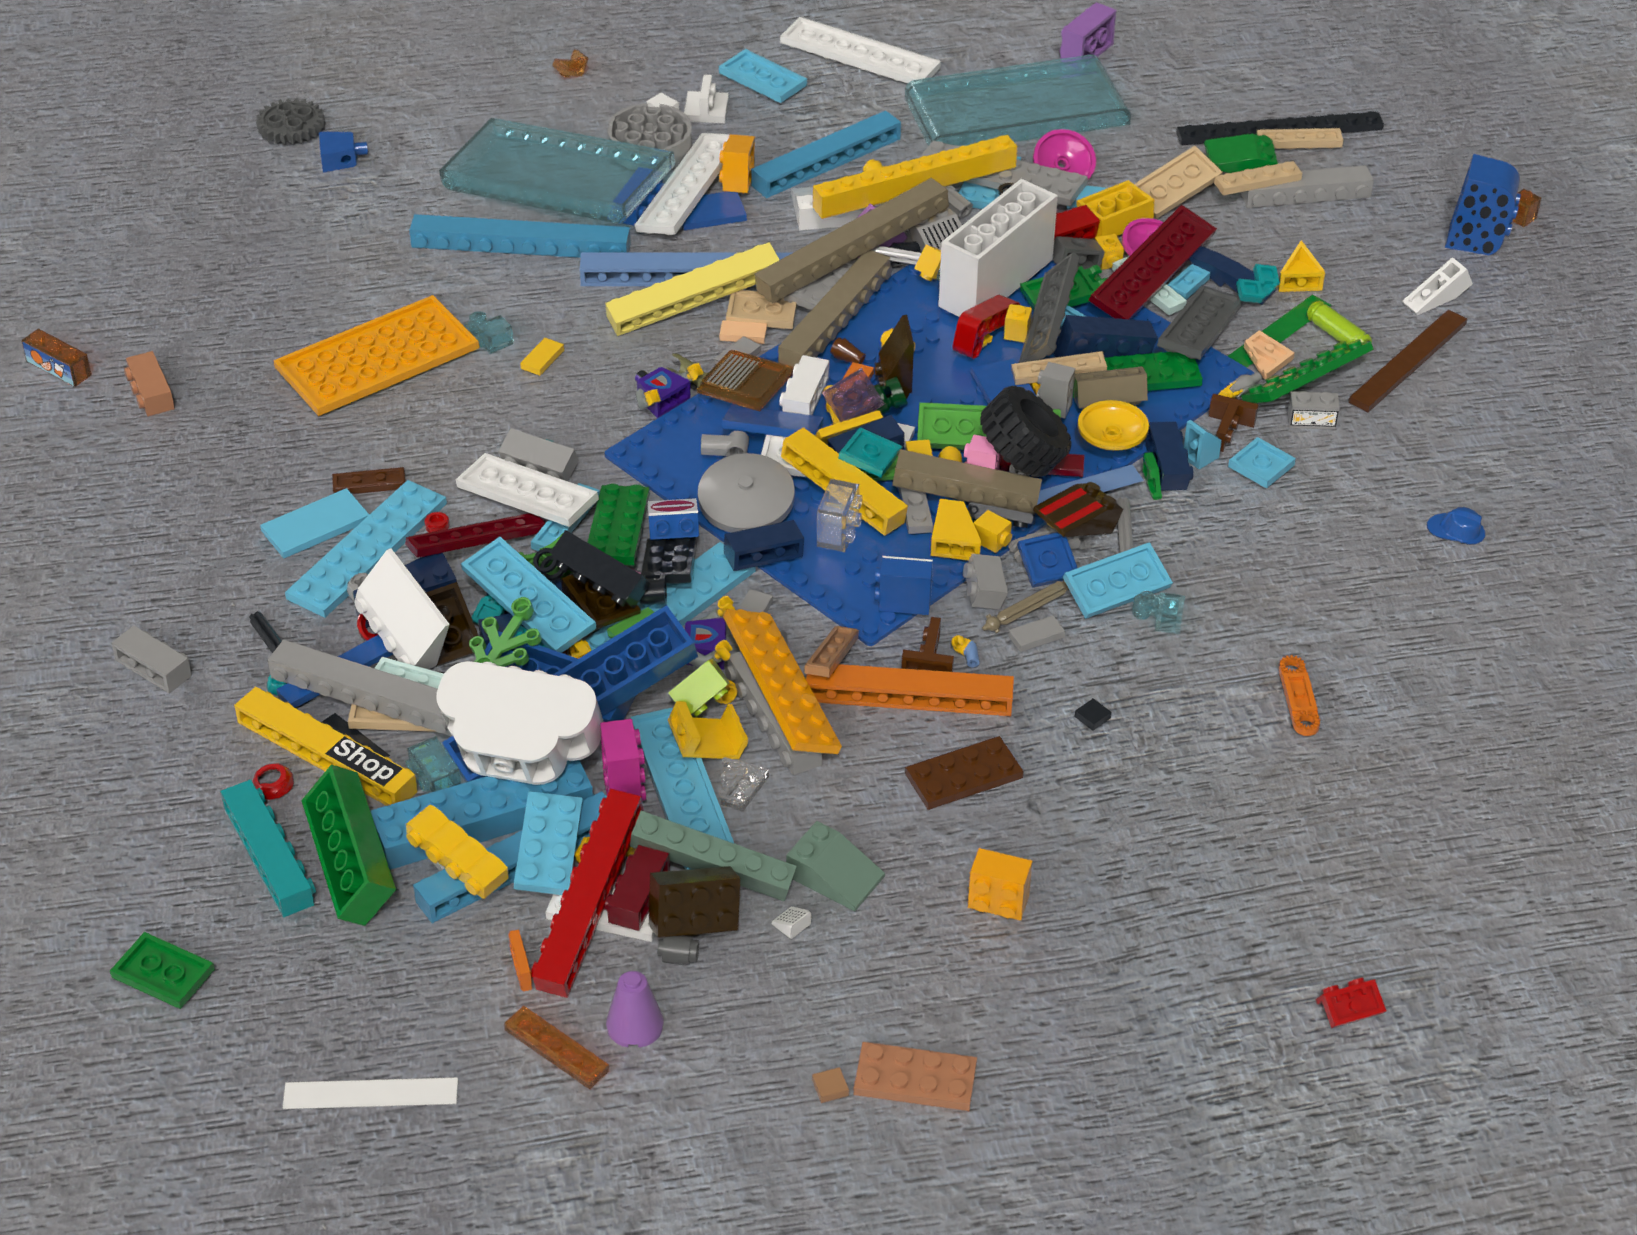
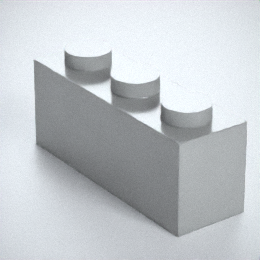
M510 428L498 451L501 459L505 461H510L565 481L569 480L579 461L575 450L512 428Z
M132 626L111 642L115 661L169 694L192 676L189 665L190 661L184 653L175 651L167 643L160 642L152 637L149 632L142 631L136 626Z

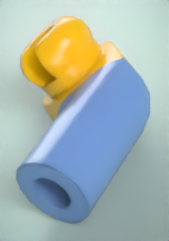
M961 635L954 636L951 640L953 649L966 657L969 667H977L980 661L976 644L967 638H963Z

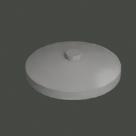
M735 454L717 461L705 471L698 485V502L703 515L711 524L730 533L781 523L790 513L795 499L794 482L787 469L776 460L759 454Z

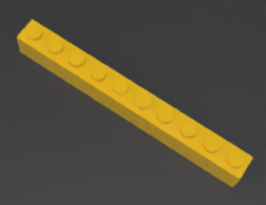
M1002 135L955 149L823 182L813 186V208L821 219L865 208L869 204L876 205L887 202L930 178H933L942 186H947L1015 168L1017 145L1008 135Z

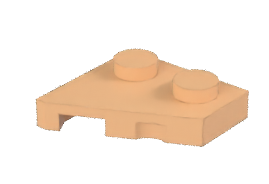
M1260 330L1245 340L1244 349L1265 380L1294 359L1295 352Z

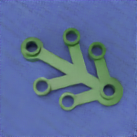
M521 597L512 603L511 609L514 616L500 637L498 634L499 625L494 617H487L482 621V627L485 633L488 634L492 650L486 656L484 651L486 643L481 636L473 637L469 641V646L476 656L474 662H491L497 666L505 667L513 663L522 666L529 661V655L524 648H517L512 654L499 658L506 651L526 643L530 646H536L542 640L539 630L536 628H531L524 634L512 638L521 623L530 619L533 615L534 608L528 598Z

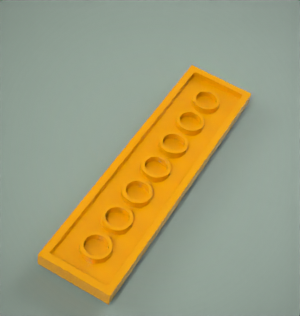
M726 609L723 618L792 750L838 754L842 745L771 614L745 611L743 609Z

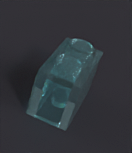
M436 736L407 748L409 758L406 760L407 768L416 774L418 784L423 792L432 793L461 784L459 769Z

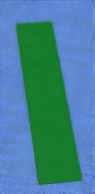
M1312 294L1261 332L1281 343L1310 322L1307 311L1311 304L1316 301H1322L1324 305L1326 304L1329 307L1332 305ZM1244 344L1228 355V357L1246 368L1253 363L1244 349Z

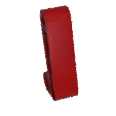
M999 294L964 311L958 319L952 346L953 350L975 359L981 352L985 335L1005 325V317L1009 305H1020V303Z

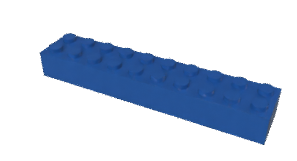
M666 605L553 675H569L574 679L586 682L593 689L601 715L603 716L696 659L698 655L693 640ZM453 736L442 742L449 758L465 782L486 777L472 772L466 766Z

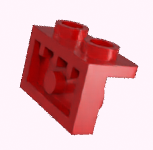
M1363 977L1348 982V987L1339 989L1338 985H1333L1323 989V994L1315 999L1317 1005L1323 1004L1331 1028L1387 1012L1375 979L1365 982Z

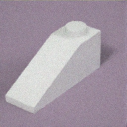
M1452 257L1402 302L1416 315H1419L1456 299L1473 282L1468 270Z

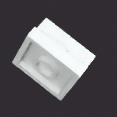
M704 75L701 92L688 91L684 114L689 118L690 122L725 123L729 93L716 92V83H712V75Z

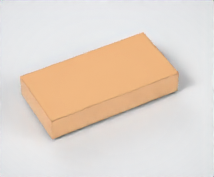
M722 320L719 339L720 341L737 342L744 336L758 344H764L767 323Z

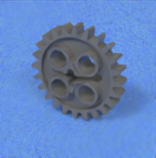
M287 98L286 102L279 100L278 104L271 102V107L264 106L265 110L259 111L260 115H257L256 120L258 133L262 134V138H267L268 142L274 140L275 144L282 141L283 145L287 142H291L294 145L295 141L303 143L302 139L309 141L310 136L317 137L316 132H322L321 128H324L325 123L323 110L319 109L318 104L314 105L313 101L306 103V99L300 102L298 98H295L294 101Z

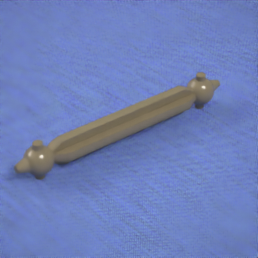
M1064 580L1057 581L1000 611L996 617L988 614L982 630L998 633L1000 632V625H1008L1064 595L1069 588Z

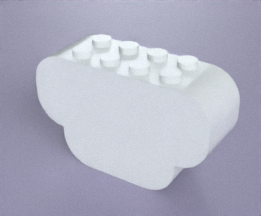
M467 661L450 667L440 681L436 695L437 704L449 732L455 738L466 766L476 774L535 785L547 784L562 774L567 760L576 761L588 757L597 749L600 743V723L604 721L595 693L586 682L574 679L569 675L555 676L540 670L531 672L516 666L502 667L491 662L478 663Z

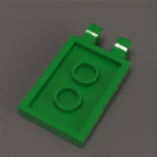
M1094 265L1085 270L1082 266L1078 267L1073 280L1074 286L1070 290L1068 306L1073 307L1090 302L1091 294L1107 279L1100 277L1099 273H1102V269L1099 265ZM1043 277L1020 283V291L1033 310L1037 302Z

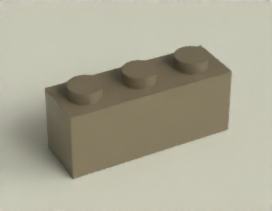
M1143 367L1075 374V402L1078 408L1082 409L1093 403L1105 400L1122 401L1132 405L1140 404L1141 401L1148 400L1147 374Z

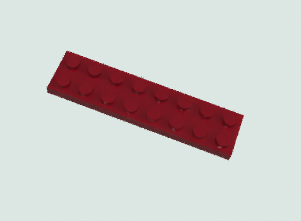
M1181 204L1091 294L1089 301L1115 319L1131 320L1190 260L1191 256L1215 234L1217 228Z

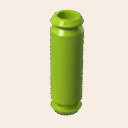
M1316 301L1308 308V319L1339 342L1346 341L1348 344L1360 339L1361 342L1371 341L1372 343L1369 334H1366L1365 331L1328 305H1324L1322 301Z

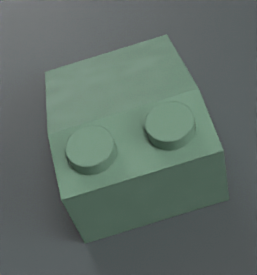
M818 821L812 825L786 855V862L797 866L793 877L794 881L853 911L859 908L885 877V873L840 832Z

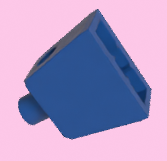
M319 132L323 172L355 167L356 155L368 154L367 142L354 143L352 132Z

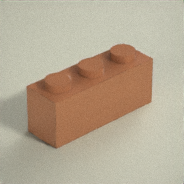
M153 351L127 357V367L124 368L127 381H130L133 395H136L139 408H144L147 417L174 410L171 390Z

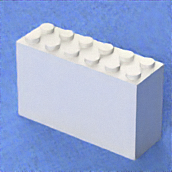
M1020 179L941 242L939 307L960 317L964 311L996 295L1010 296L1020 287V283L1028 281L1052 261L1058 195Z

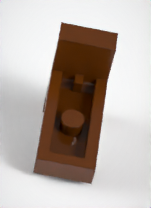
M1213 393L1209 417L1222 420L1216 436L1222 440L1221 452H1224L1227 443L1231 444L1234 435L1233 429L1237 430L1239 424L1254 428L1259 404Z
M931 617L929 627H924L923 641L926 643L920 645V651L903 649L902 669L953 672L954 656L937 654L941 618Z

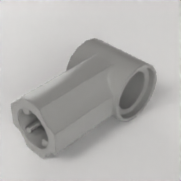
M952 185L944 186L948 189V208L961 219L968 216L972 211L973 204L959 194L958 190Z
M733 431L729 436L702 434L701 454L728 457L747 453L749 437L742 431Z

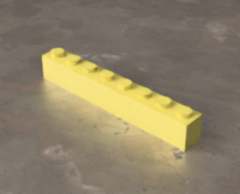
M770 242L757 245L750 250L736 253L726 259L717 260L712 264L696 268L683 275L674 276L672 279L664 282L655 283L640 291L637 290L621 298L612 299L610 302L605 303L606 316L616 335H623L756 285L755 273L779 261V258Z

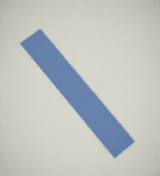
M1128 465L1040 490L1037 504L1075 484L1093 482L1100 486L1101 491L1106 492L1144 480L1133 465Z

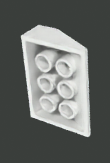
M813 187L791 189L799 230L841 227L856 219L866 209L865 207L821 219L813 208ZM884 203L876 204V205H873V206H874V207H878V206H880V205H882V204H884Z
M390 548L386 550L359 586L354 602L355 607L360 614L366 617L373 632L378 633L383 640L385 648L392 652L399 662L429 670L437 666L449 623Z

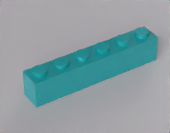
M250 779L221 790L224 810L283 918L314 906L312 894L316 893L313 881L311 878H305L304 866L300 859L295 860V851L291 842H285V833L281 824H275V815L271 806H265V797L261 788L256 789Z

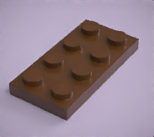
M1000 736L905 767V775L927 810L1022 779L1024 772Z

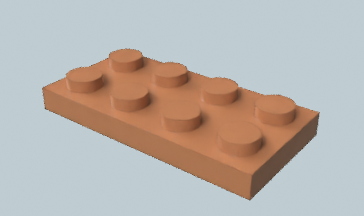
M862 1042L854 1084V1095L969 1111L977 1057Z

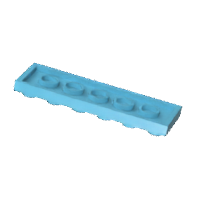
M501 537L461 563L462 570L512 616H514L511 609L512 603L521 597L528 598L533 605L534 612L530 619L523 621L521 624L527 630L531 628L538 629L542 637L541 642L549 649L562 653L596 629V622Z

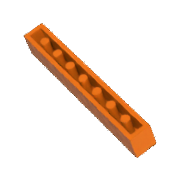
M839 664L830 677L811 674L806 676V681L818 703L1011 716L1014 676Z

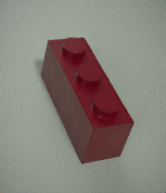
M638 845L634 854L628 856L626 869L623 874H619L617 877L613 894L607 896L605 902V910L608 912V923L640 931L649 913L650 873L670 871L669 853Z

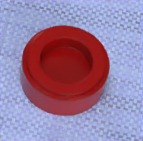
M433 512L425 518V529L429 533L449 529L450 527L449 517L445 513Z

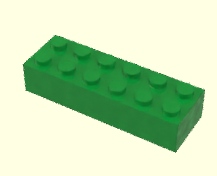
M331 764L301 801L337 918L365 926L376 915L388 898L392 896L396 888L358 773Z

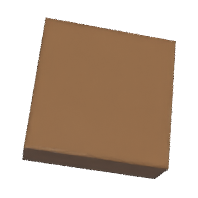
M840 1067L812 1074V1082L821 1103L849 1096V1088Z

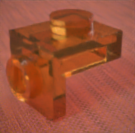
M574 49L570 60L554 59L552 66L564 77L583 76L588 57L579 50Z

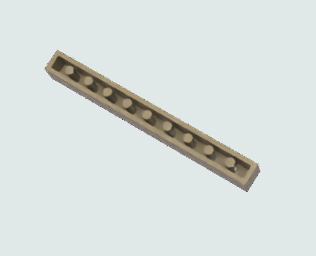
M933 178L922 182L755 273L757 292L772 304L948 208V189Z

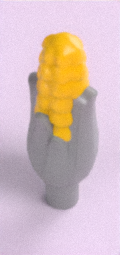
M1258 372L1251 376L1241 375L1233 382H1230L1218 395L1239 398L1240 395L1249 392V387L1261 380V375Z

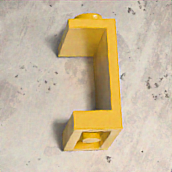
M676 701L668 718V723L683 757L740 759L748 745V736L744 732L733 704H727L721 719L693 718L686 702Z

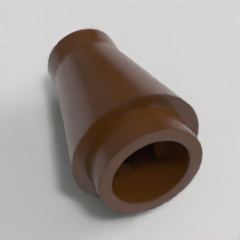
M838 337L830 350L835 359L849 363L862 364L866 357V354L862 353L846 338L841 339Z

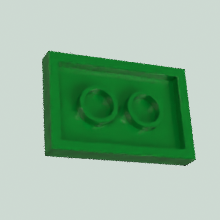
M144 932L112 967L110 974L111 978L181 1009L215 969L213 962Z

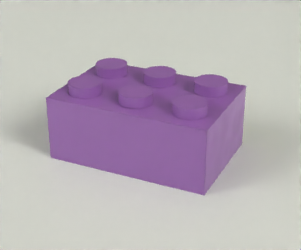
M1095 2L1067 26H1064L1061 32L1060 63L1081 71L1111 47L1114 41L1116 10Z

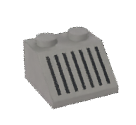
M946 208L910 228L912 242H918L920 251H923L926 244L941 250V242L960 228L962 224L957 214Z

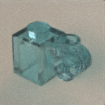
M477 311L473 312L469 316V321L464 324L465 328L479 341V346L484 347L489 354L513 345L512 326L501 315L487 320L484 312Z
M1143 591L1134 597L1132 613L1138 619H1147L1150 615H1153L1156 618L1155 631L1180 634L1185 596L1160 592V595H1154L1150 591Z

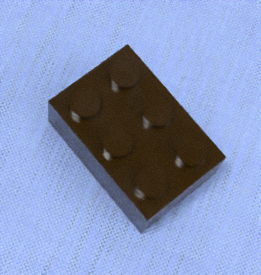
M731 866L650 873L648 925L658 938L737 931L739 927L741 878Z

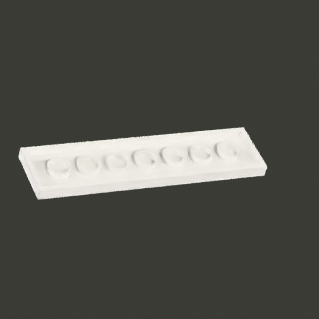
M799 17L780 36V43L790 47H795L808 53H814L824 58L833 59L843 64L855 66L861 70H867L877 75H883L920 88L941 68V61L802 17Z
M701 133L635 223L636 232L666 235L677 233L720 173V170H722L723 163L719 162L720 151L723 150V143L727 142L730 134Z

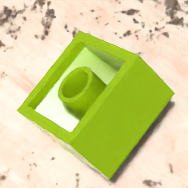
M712 658L669 691L668 694L675 702H686L690 713L697 717L708 708L705 703L712 697L717 701L728 692L725 687L730 682Z

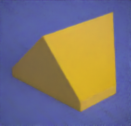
M1302 240L1280 272L1278 292L1322 291L1325 271Z

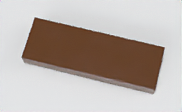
M404 467L332 474L333 494L346 488L351 494L397 490L405 483Z

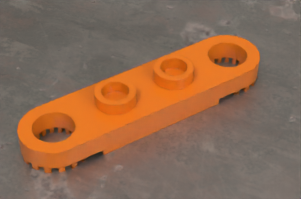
M1286 655L1280 660L1279 674L1293 728L1303 736L1315 735L1319 731L1320 719L1304 660H1301L1302 658L1300 657L1297 658L1296 655L1295 657L1293 655H1290V657ZM1286 666H1295L1298 669H1295V671L1293 669L1291 671V669L1288 670V667L1286 668ZM1302 721H1309V722H1311L1313 725H1310V727H1309V725H1307V727H1306V725L1304 724V726H1303V723H1301V722H1302Z

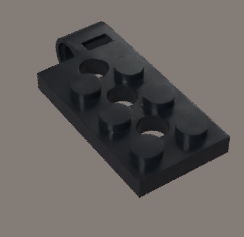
M696 537L653 540L647 538L641 575L648 580L650 586L640 599L641 605L666 604V584L691 583L697 547Z

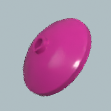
M1058 129L1046 133L1039 139L1033 152V163L1088 176L1089 180L1095 170L1096 155L1093 147L1085 137L1071 130ZM1061 163L1064 167L1062 168L1058 164Z
M1141 218L1130 222L1122 234V245L1126 253L1130 256L1163 221Z

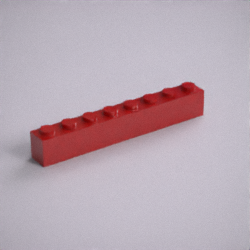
M610 788L607 797L601 800L599 817L597 821L594 820L591 824L589 841L584 843L581 848L578 867L575 866L571 872L569 889L564 890L562 894L559 913L554 914L549 937H545L541 945L539 961H535L532 966L531 978H533L536 990L568 998L604 910L607 896L612 890L630 846L631 834L640 811H644L641 796Z

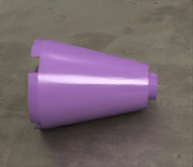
M629 971L620 976L606 1020L608 1035L615 1043L624 1047H628L629 1044L638 1045L639 1048L652 1044L661 1035L663 1027V1015L646 977L637 971Z

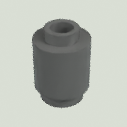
M690 936L664 937V939H659L657 955L662 956V962L690 965V962L697 963L699 940H693V937Z

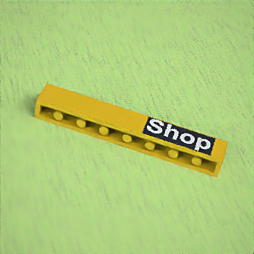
M255 686L234 705L239 724L323 771H326L332 764L357 772L364 794L386 806L411 799L418 792L415 774L410 769L399 766L390 758L379 755L370 747L359 744L350 736L341 734L330 725L321 723L310 714L303 713L294 708L290 703L283 702L274 697L268 691L265 692Z

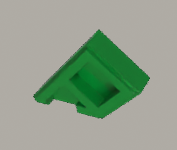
M1153 452L1144 453L1142 473L1153 500L1162 499L1159 468Z

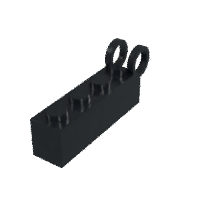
M567 530L564 531L553 549H540L533 558L535 568L547 579L556 580L569 570L574 573L573 577L579 582L585 584L588 581L593 584L592 589L603 596L606 593L612 596L611 600L621 607H624L626 604L634 609L650 586V583L643 575ZM543 554H552L542 561L541 566H539V559ZM550 561H553L549 567H546ZM556 567L559 568V571L556 574H547L553 571Z

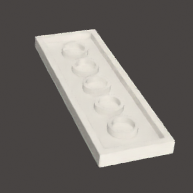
M484 453L455 479L458 488L568 527L599 500L597 491L510 461H505L487 453Z

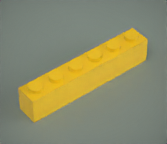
M804 427L783 440L781 458L884 536L905 523L908 505L856 466L838 459L839 454Z

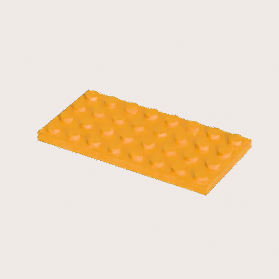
M431 295L273 361L276 370L312 410L320 416L479 349V341L434 295Z

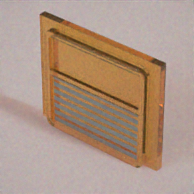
M730 350L702 379V384L697 388V393L761 411L793 375L794 367L740 351Z

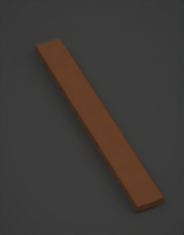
M1448 309L1350 396L1349 403L1366 412L1372 410L1466 325L1467 318Z

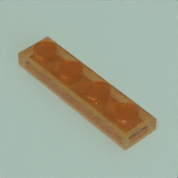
M524 1005L504 1023L506 1032L588 1089H591L609 1072L608 1063Z

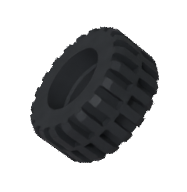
M1020 386L1005 387L982 410L980 417L982 431L986 434L988 442L994 446V450L1000 453L1007 463H1011L1015 469L1021 470L1024 474L1031 475L1032 477L1045 476L1071 450L1072 442L1070 434L1067 433L1068 429L1061 422L1062 419L1054 413L1053 409L1045 404L1043 399L1035 396L1030 390L1026 391L1025 388Z

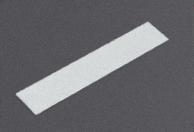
M458 1077L285 1082L283 1109L456 1104Z

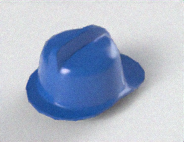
M1458 507L1448 513L1436 514L1427 521L1429 532L1439 538L1465 544H1478L1485 538V530L1481 525L1482 517L1476 511L1467 507Z

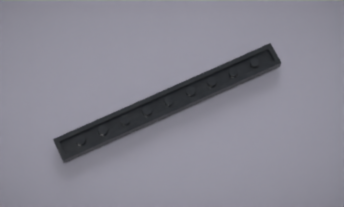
M1368 111L1364 113L1186 125L1177 127L1176 134L1181 145L1204 144L1206 140L1257 134V130L1340 128L1341 133L1383 130L1384 122L1379 112Z

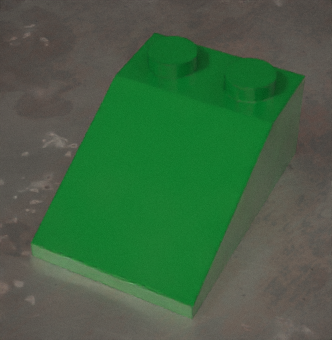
M1239 135L1210 139L1204 143L1207 158L1222 172L1235 173L1278 164L1273 140L1265 135Z

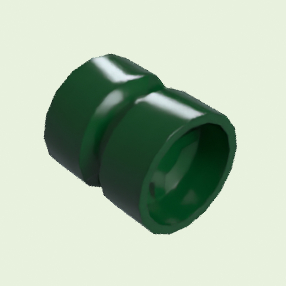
M897 376L886 380L883 386L876 384L867 388L875 411H880L882 415L890 412L891 407L898 409L908 404ZM887 394H892V396L886 398Z

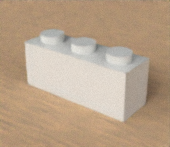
M802 355L799 364L794 366L793 377L787 381L786 392H782L779 404L783 406L784 412L813 414L829 379V360Z

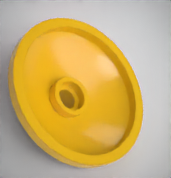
M1105 400L1093 403L1082 410L1078 417V430L1081 436L1095 447L1109 451H1121L1137 446L1146 438L1149 422L1146 415L1136 406L1122 401Z

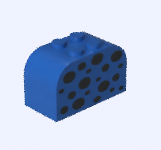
M1473 154L1450 222L1445 248L1483 255H1492L1500 249L1504 237H1509L1513 225L1512 221L1516 218L1521 194L1518 193L1520 176L1514 166L1504 161Z

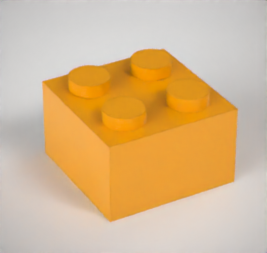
M730 134L727 142L723 143V150L720 151L719 162L723 163V169L720 170L719 183H723V191L748 193L751 186V169L754 168L755 136Z
M979 848L970 871L968 908L1021 921L1030 894L1032 860Z

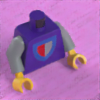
M700 364L690 365L684 373L672 372L663 367H659L651 373L640 370L635 376V381L637 382V392L635 395L638 407L640 409L647 408L655 417L659 418L691 398L690 382L697 380L699 375L704 374Z
M723 596L718 601L720 609L716 608L706 617L685 623V631L693 640L698 655L696 659L686 665L699 668L709 659L713 658L721 670L725 669V661L730 658L731 654L729 652L733 649L726 640V622L723 618L726 609L735 610L734 602L729 596Z

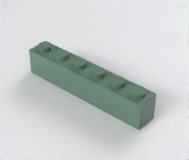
M640 811L631 834L630 847L637 848L638 845L667 852L669 853V861L692 869L731 866L741 878L740 886L784 902L797 867L644 811Z

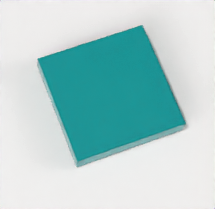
M859 428L839 452L838 459L878 477H882L899 456L902 446L863 428Z

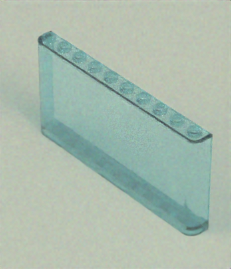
M1092 54L918 79L909 82L905 87V100L928 146L932 141H940L954 146H966L1002 135H1008L1014 142L1038 139L1046 133L1058 129H1066L1078 133L1130 125L1131 113L1099 58Z
M490 118L439 170L443 185L449 190L622 224L674 167L675 158L674 152Z

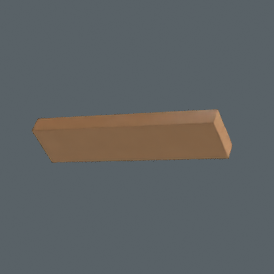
M834 626L805 664L804 673L830 677L859 638V630Z

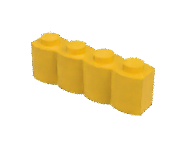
M428 805L406 824V838L409 843L414 847H420L425 850L427 857L433 863L438 862L445 866L447 874L453 879H459L464 882L466 889L472 895H478L485 899L508 879V867L497 856L488 852L476 839L468 836L459 825L449 820L435 806Z

